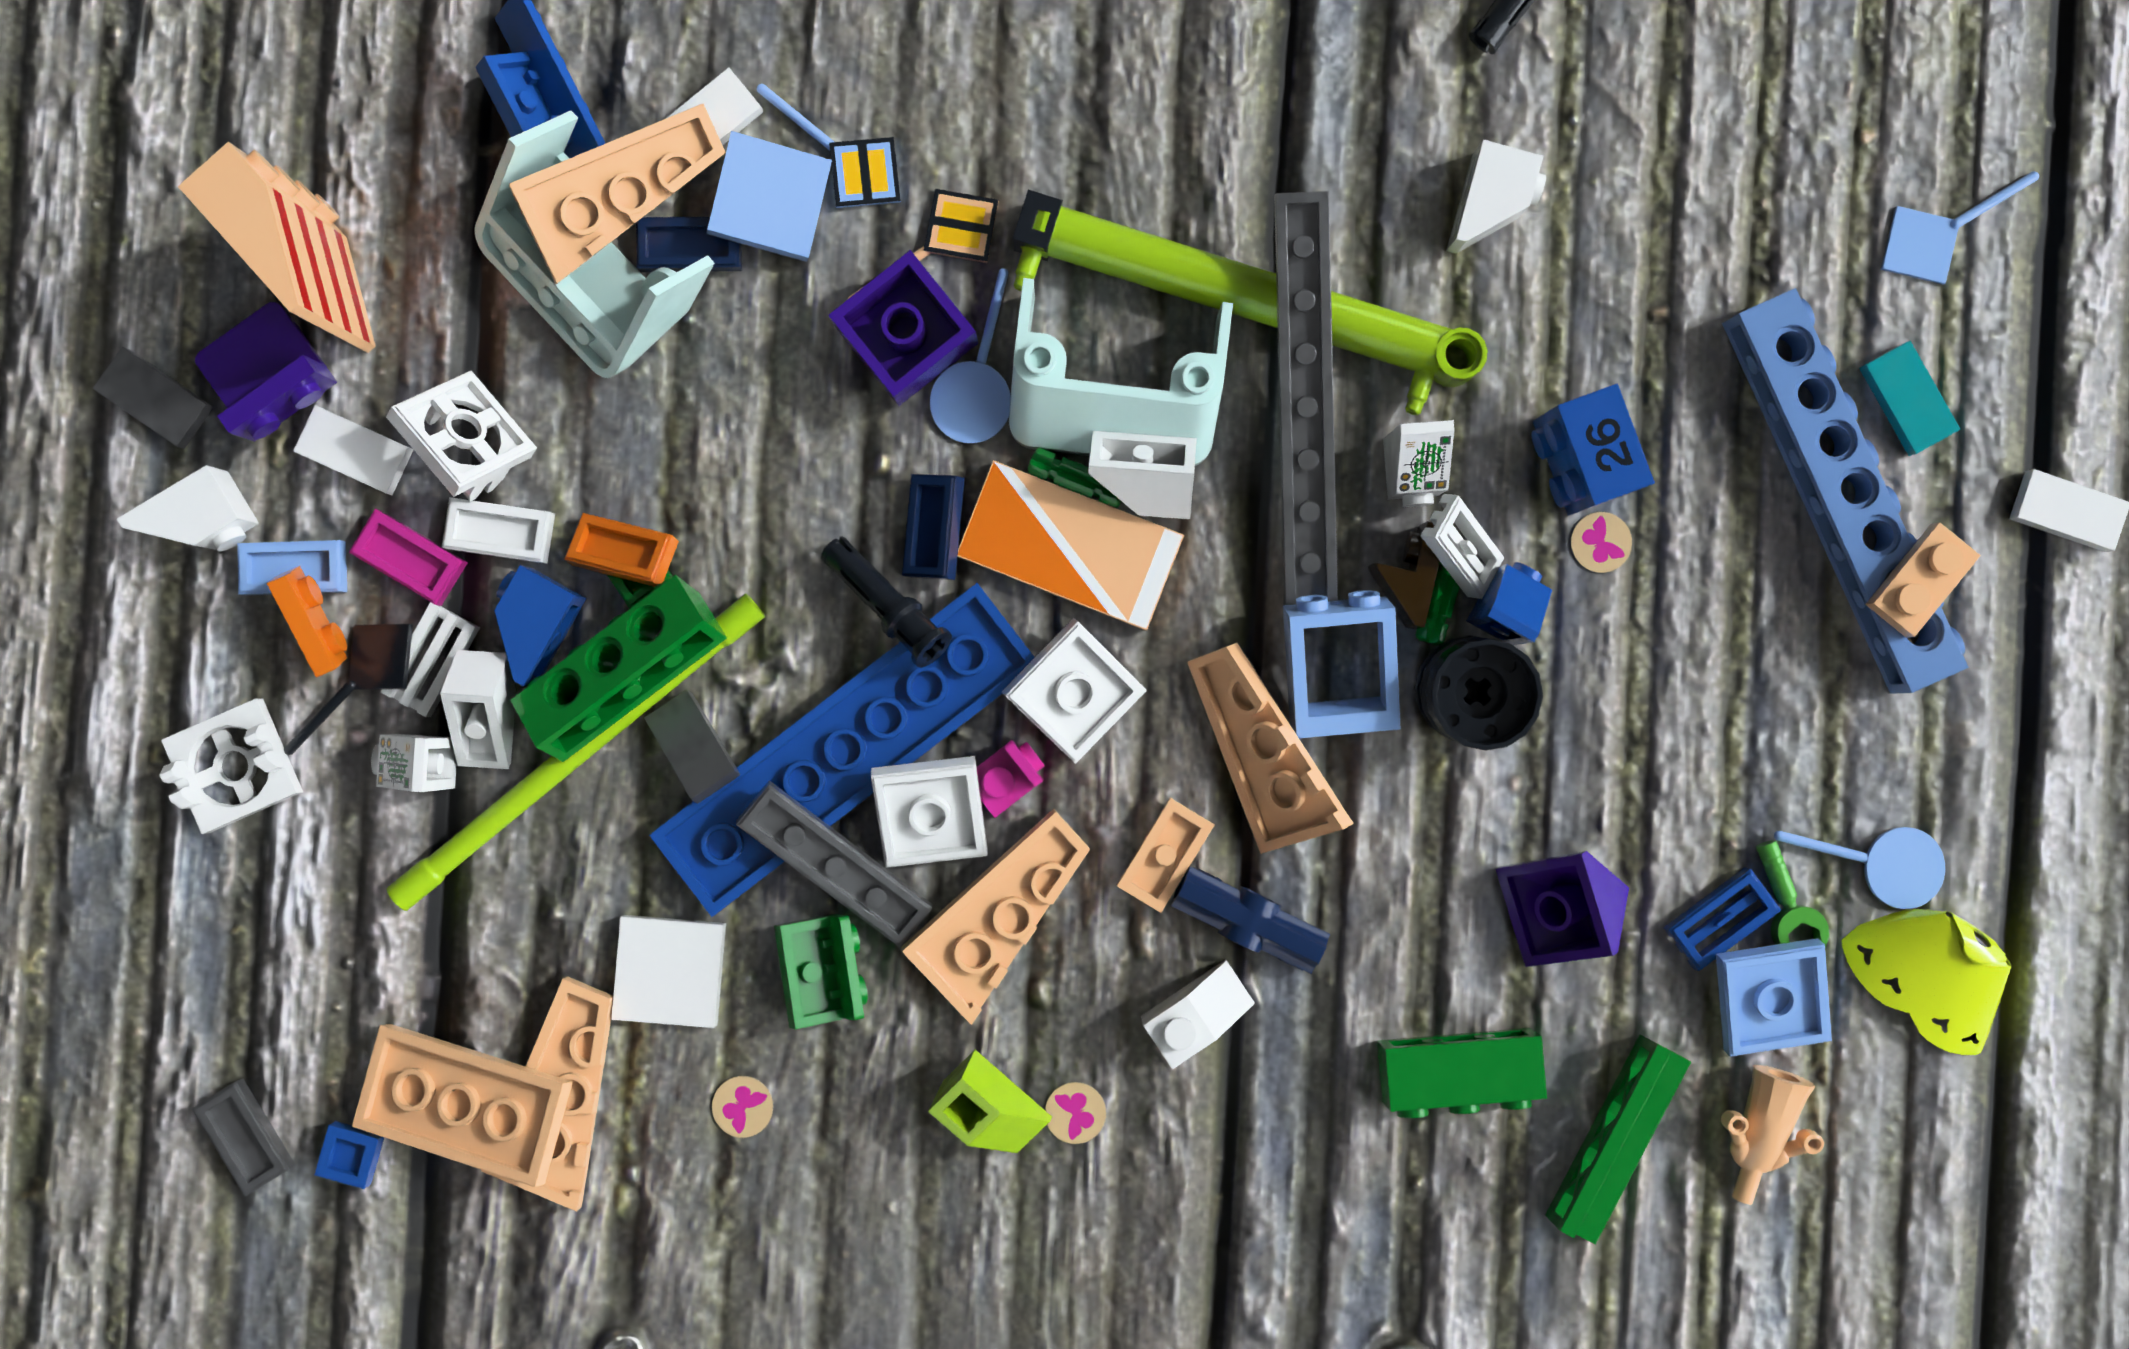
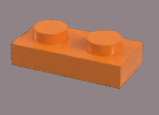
M300 566L283 572L269 581L267 585L315 677H319L339 667L348 658L344 652L347 650V642L339 626L334 622L329 623L321 607L323 596L316 581L309 575L305 576Z

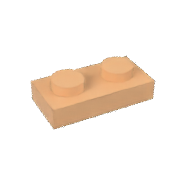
M1942 523L1930 524L1865 605L1904 637H1915L1981 555Z
M1169 797L1116 884L1117 887L1162 913L1215 824Z

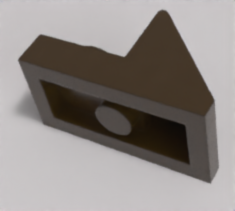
M1429 521L1418 526L1417 533L1410 531L1407 537L1403 562L1410 563L1408 570L1380 563H1373L1368 566L1371 575L1384 595L1395 607V612L1404 626L1415 630L1425 627L1440 563L1439 559L1420 536L1425 527L1434 528L1435 525Z

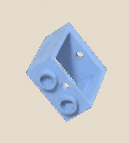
M1363 590L1349 593L1348 600L1328 601V598L1323 595H1307L1296 598V604L1283 605L1289 722L1298 738L1400 730L1395 607L1386 596L1380 597V593L1377 591ZM1377 622L1381 696L1308 703L1304 629Z

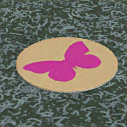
M1596 512L1585 516L1577 523L1571 537V548L1576 560L1584 568L1597 573H1606L1619 568L1628 559L1632 548V537L1628 526L1618 516L1607 512Z
M737 1076L725 1081L717 1089L712 1101V1113L717 1125L725 1133L739 1138L751 1137L760 1133L770 1122L773 1114V1100L769 1090L762 1082L748 1076Z
M1071 1082L1058 1087L1048 1098L1045 1111L1052 1116L1051 1121L1047 1124L1050 1131L1061 1141L1070 1144L1085 1143L1093 1139L1102 1130L1106 1119V1107L1101 1095L1093 1087L1080 1082Z

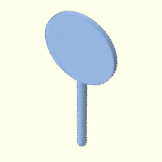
M1001 268L998 272L976 362H961L947 368L937 378L931 391L930 410L936 425L945 435L958 442L973 444L986 441L999 433L1009 418L1011 400L1009 387L1004 378L995 369L986 365L1009 274L1005 268Z
M1897 827L1882 833L1874 840L1867 853L1783 831H1776L1774 833V838L1777 841L1864 863V874L1869 889L1877 899L1894 908L1913 909L1929 902L1938 893L1943 884L1945 860L1941 848L1930 835L1916 828Z

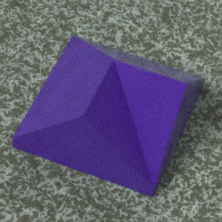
M1584 851L1510 864L1495 869L1525 967L1608 957L1618 953L1629 887L1589 852Z

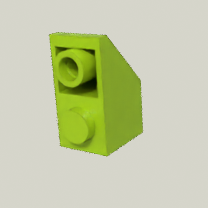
M976 1049L942 1081L928 1110L932 1116L967 1146L1018 1153L1052 1118L1049 1113Z

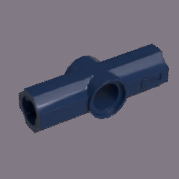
M1192 866L1188 868L1177 886L1170 904L1172 907L1219 929L1218 933L1231 941L1257 953L1263 950L1279 960L1310 974L1319 964L1327 948L1330 936L1328 932L1281 910L1282 906L1245 887L1240 886L1237 889L1223 882L1220 878Z

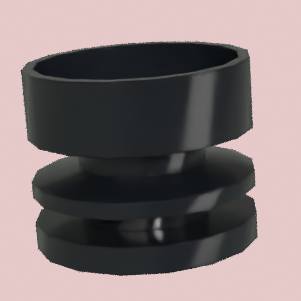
M1472 635L1448 639L1432 649L1419 667L1414 687L1418 709L1431 728L1463 746L1485 751L1508 747L1524 737L1539 717L1543 700L1540 674L1528 655L1510 643ZM1467 680L1480 682L1475 688L1480 695L1477 700L1464 698L1468 693L1467 688L1464 686Z

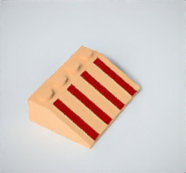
M227 142L178 185V188L289 312L367 353L376 347L347 237L334 224L340 217L317 193L313 195L300 181L296 180L294 182L279 166L275 165L273 167L256 150L247 155L230 142Z

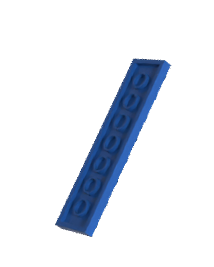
M978 583L930 618L938 628L944 627L952 635L948 648L936 661L926 667H917L912 662V653L899 642L739 765L737 769L740 776L700 803L691 802L649 835L711 917L718 914L785 862L736 825V820L768 781H771L831 827L873 794L871 768L914 763L1003 694L1002 691L1035 658Z

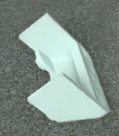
M568 111L508 139L476 221L475 237L479 248L486 258L597 375L611 378L632 365L689 311L715 263L707 255L677 273L672 269L661 267L651 272L645 278L611 242L558 284L555 283L509 188V183L569 159L564 150L578 117L572 111Z
M1023 278L1014 350L1009 427L1015 441L1028 449L1036 450L1037 448H1042L1050 452L1090 456L1093 431L1197 438L1195 466L1202 463L1210 453L1214 439L1225 376L1233 303L1222 302L1216 318L1212 354L1193 352L1180 358L1172 370L1169 391L1066 379V352L1062 344L1051 335L1031 332L1035 301L1034 279Z

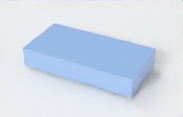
M346 541L237 543L239 595H272L267 583L279 574L298 566L301 567L305 576L309 575L316 581L321 593L347 592Z

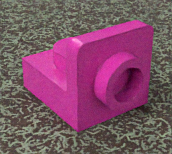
M1012 739L976 767L981 801L994 818L1044 780L1038 771L1045 765L1027 742L1018 747Z

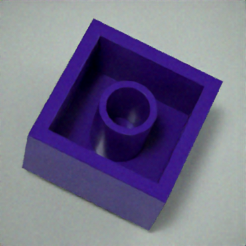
M911 250L828 315L835 328L898 406L902 405L978 344L974 328Z

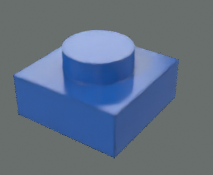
M339 1121L329 1124L314 1175L361 1189L367 1188L372 1184L385 1137Z

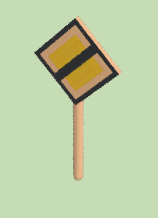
M935 189L925 245L913 254L919 261L932 253L988 263L999 200Z

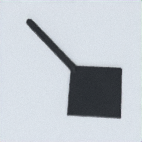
M412 624L354 625L349 680L285 746V754L292 755L353 690L407 688Z

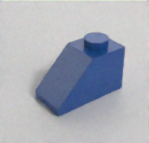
M1515 562L1513 567L1508 564L1500 566L1482 599L1477 600L1466 621L1500 641L1510 643L1513 646L1535 642L1542 627L1552 589L1540 583L1543 576L1539 572L1522 563Z
M519 565L516 572L510 571L502 580L496 595L500 601L494 611L513 680L521 686L527 687L530 681L544 675L587 598L533 568Z

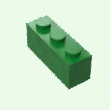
M1531 1028L1377 1040L1382 1102L1390 1112L1397 1111V1116L1400 1118H1421L1429 1115L1428 1109L1449 1107L1450 1113L1471 1114L1480 1111V1104L1500 1103L1502 1109H1527L1532 1107V1100L1547 1099L1542 1036Z

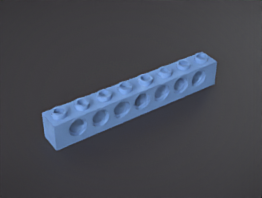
M1794 288L1738 313L1723 322L1722 325L1890 694L1913 693L1969 668L1963 656L1965 645L1960 634L1953 627H1950L1942 610L1944 602L1919 631L1918 639L1914 644L1865 605L1882 585L1887 573H1891L1917 540L1906 531L1899 515L1901 511L1899 499L1893 489L1885 485L1878 469V453L1874 445L1868 439H1864L1856 421L1858 411L1855 402L1848 393L1843 392L1835 375L1836 362L1828 347L1821 344L1813 327L1815 324L1813 310L1805 299L1800 298L1797 289ZM1778 339L1787 342L1791 347L1792 359L1790 362L1783 360L1779 356L1776 349ZM1800 386L1806 387L1813 396L1811 409L1804 407L1799 401L1798 389ZM1822 432L1828 434L1834 442L1832 456L1824 453L1820 447L1819 439ZM1844 479L1850 481L1855 488V499L1852 503L1848 502L1841 493V484ZM1866 525L1872 528L1876 534L1877 541L1873 550L1869 549L1863 541L1862 534Z

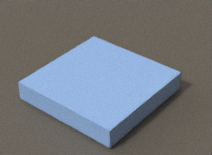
M731 131L706 234L807 262L832 160Z
M1818 938L1716 954L1723 1049L1730 1057L1832 1041L1825 944Z

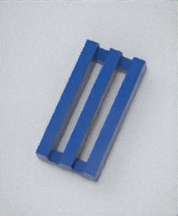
M1743 868L1663 927V929L1675 940V945L1689 959L1688 962L1694 970L1700 971L1716 959V954L1729 950L1779 913L1781 909L1752 869ZM1748 885L1751 888L1690 934L1685 935L1684 932L1745 886ZM1759 899L1762 903L1761 907L1700 952L1696 950L1694 946Z

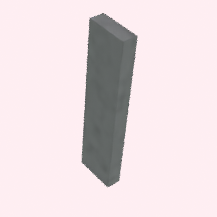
M771 781L766 783L736 820L738 827L899 947L905 943L932 909V904Z

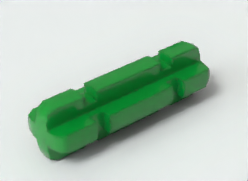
M1037 448L1034 451L1028 465L1030 475L1045 481L1048 478L1053 479V484L1092 498V496L1098 497L1099 502L1114 508H1118L1121 505V500L1088 474L1089 467L1063 457L1062 461L1056 459L1055 453L1042 448Z
M1441 562L1437 571L1425 627L1417 629L1415 634L1418 640L1433 645H1440L1445 641L1449 626L1445 624L1446 618H1451L1459 591V585Z

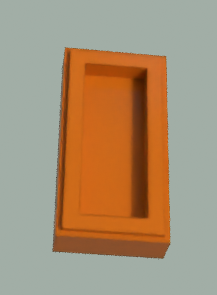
M582 513L564 560L575 567L655 587L663 583L679 541L671 534Z

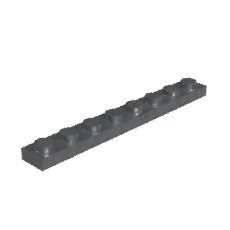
M1329 191L1276 193L1274 195L1284 605L1296 604V598L1307 595H1323L1328 598V601H1338Z

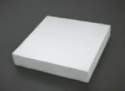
M1073 618L1011 681L1002 693L1076 764L1147 690Z
M975 756L871 768V781L885 868L988 856Z
M633 915L620 916L611 1020L715 1028L718 1024L726 923Z

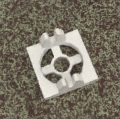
M472 371L392 406L386 416L452 496L455 497L463 493L470 502L475 500L483 489L487 493L491 492L505 478L510 468L530 459L537 449ZM454 404L464 405L479 413L476 414L470 410L458 409ZM442 417L445 420L442 426L443 430L429 436L424 428L425 420L429 425H432ZM463 419L470 422L477 429L478 437L475 439L460 437L454 432L451 421ZM492 426L499 436L500 448L498 454L484 440L487 429ZM453 445L461 449H469L481 464L468 465L457 463L449 459L442 450Z
M253 699L161 740L171 763L163 766L159 774L163 782L168 784L174 783L177 786L178 790L172 792L169 795V799L181 809L191 808L201 834L216 831L303 792L290 760L284 752V746L263 699ZM229 728L247 730L244 736L246 744L257 747L249 750L246 747L235 745ZM211 735L218 753L214 758L212 767L196 774L194 764L197 751L204 740ZM233 751L243 754L248 762L247 773L238 781L227 778L222 769L225 756ZM257 766L264 772H269L267 782L258 795L251 782L256 774ZM218 782L227 786H233L240 804L219 803L206 795L203 789Z

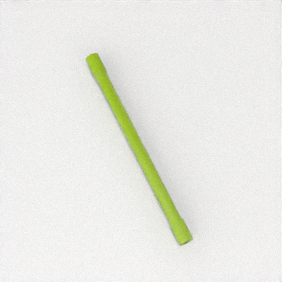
M747 593L741 596L715 618L727 639L566 761L562 762L553 756L549 757L429 857L421 859L389 885L386 890L391 900L404 911L412 908L440 885L446 875L720 650L732 645L766 616Z

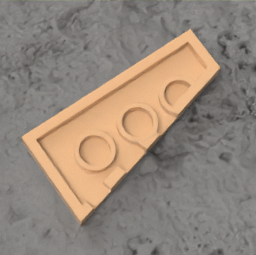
M700 104L509 183V188L555 283L558 284L717 161L726 152L704 104Z
M1238 643L1187 662L1260 854L1340 831L1353 824Z
M1052 809L901 947L902 952L972 1025L982 1011V1005L992 990L998 987L1008 972L1007 968L1023 944H1027L1037 929L1036 925L1050 904H1054L1090 848L1059 813Z
M568 976L563 978L527 1061L526 1067L573 1081L545 1185L532 1187L481 1170V1172L576 1212L582 1207L612 1017L613 995Z

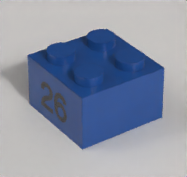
M1618 383L1557 405L1532 421L1535 430L1531 432L1534 448L1542 460L1547 459L1553 478L1549 480L1551 494L1560 508L1565 507L1568 516L1655 484Z

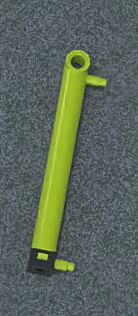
M1028 189L1012 238L1014 251L1021 253L1013 284L1016 290L1022 292L1023 278L1035 279L1040 260L1048 261L1050 256L1220 310L1222 302L1233 303L1232 314L1278 328L1276 273L1063 207V200ZM1331 291L1332 346L1414 371L1405 407L1406 412L1411 415L1418 416L1421 414L1423 405L1427 402L1433 380L1444 387L1464 385L1482 370L1487 361L1488 350L1485 341L1479 333L1470 328L1459 327L1450 329ZM1447 347H1458L1465 352L1468 359L1466 369H1456L1450 366L1445 356Z

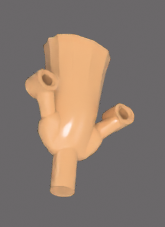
M1753 1065L1752 1082L1744 1114L1727 1110L1721 1116V1123L1729 1131L1732 1138L1730 1153L1733 1160L1741 1167L1732 1194L1735 1200L1749 1205L1753 1204L1763 1173L1783 1167L1789 1162L1791 1157L1807 1153L1817 1154L1823 1149L1824 1141L1822 1137L1810 1129L1798 1131L1796 1139L1788 1141L1808 1097L1815 1088L1812 1082L1781 1069Z

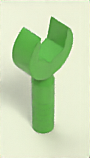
M1770 840L1757 845V851L1775 898L1784 907L1775 915L1771 923V936L1774 944L1790 943L1789 933L1802 923L1812 927L1813 938H1818L1826 946L1829 940L1828 923L1817 910L1796 904L1797 893L1777 841Z

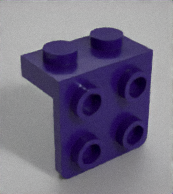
M276 302L265 304L199 351L195 357L196 365L227 407L226 410L217 415L218 419L228 433L254 442L273 433L284 420L298 410L315 403L326 390L338 383L286 309Z

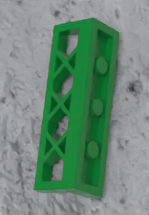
M1639 1035L1545 1214L1559 1231L1572 1238L1578 1235L1596 1245L1691 1061L1645 1036Z

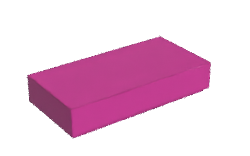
M374 509L349 550L350 554L438 606L443 605L468 562L379 509Z

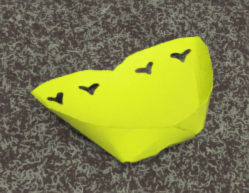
M1906 909L1860 924L1841 940L1847 963L1865 989L1885 1006L1910 1013L1918 1032L1927 1041L1949 1053L1977 1055L1982 1052L2011 969V964L2005 957V953L1992 938L1970 922L1951 912L1929 909ZM1975 936L1979 938L1987 947L1980 945L1976 940ZM1858 945L1867 949H1873L1869 965L1865 963L1864 953L1858 950ZM1898 978L1901 993H1896L1892 985L1884 984L1882 980ZM1933 1018L1940 1020L1949 1019L1946 1033L1942 1031L1941 1025L1932 1022ZM1976 1033V1039L1979 1042L1975 1044L1972 1040L1966 1042L1961 1040Z

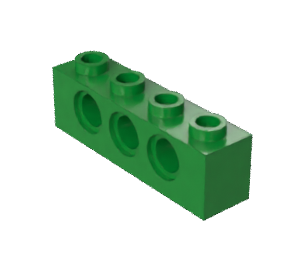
M675 574L668 581L655 586L648 596L627 612L613 618L606 628L585 644L572 649L564 660L547 673L530 681L527 687L510 701L535 747L564 762L722 643L727 637L701 594Z

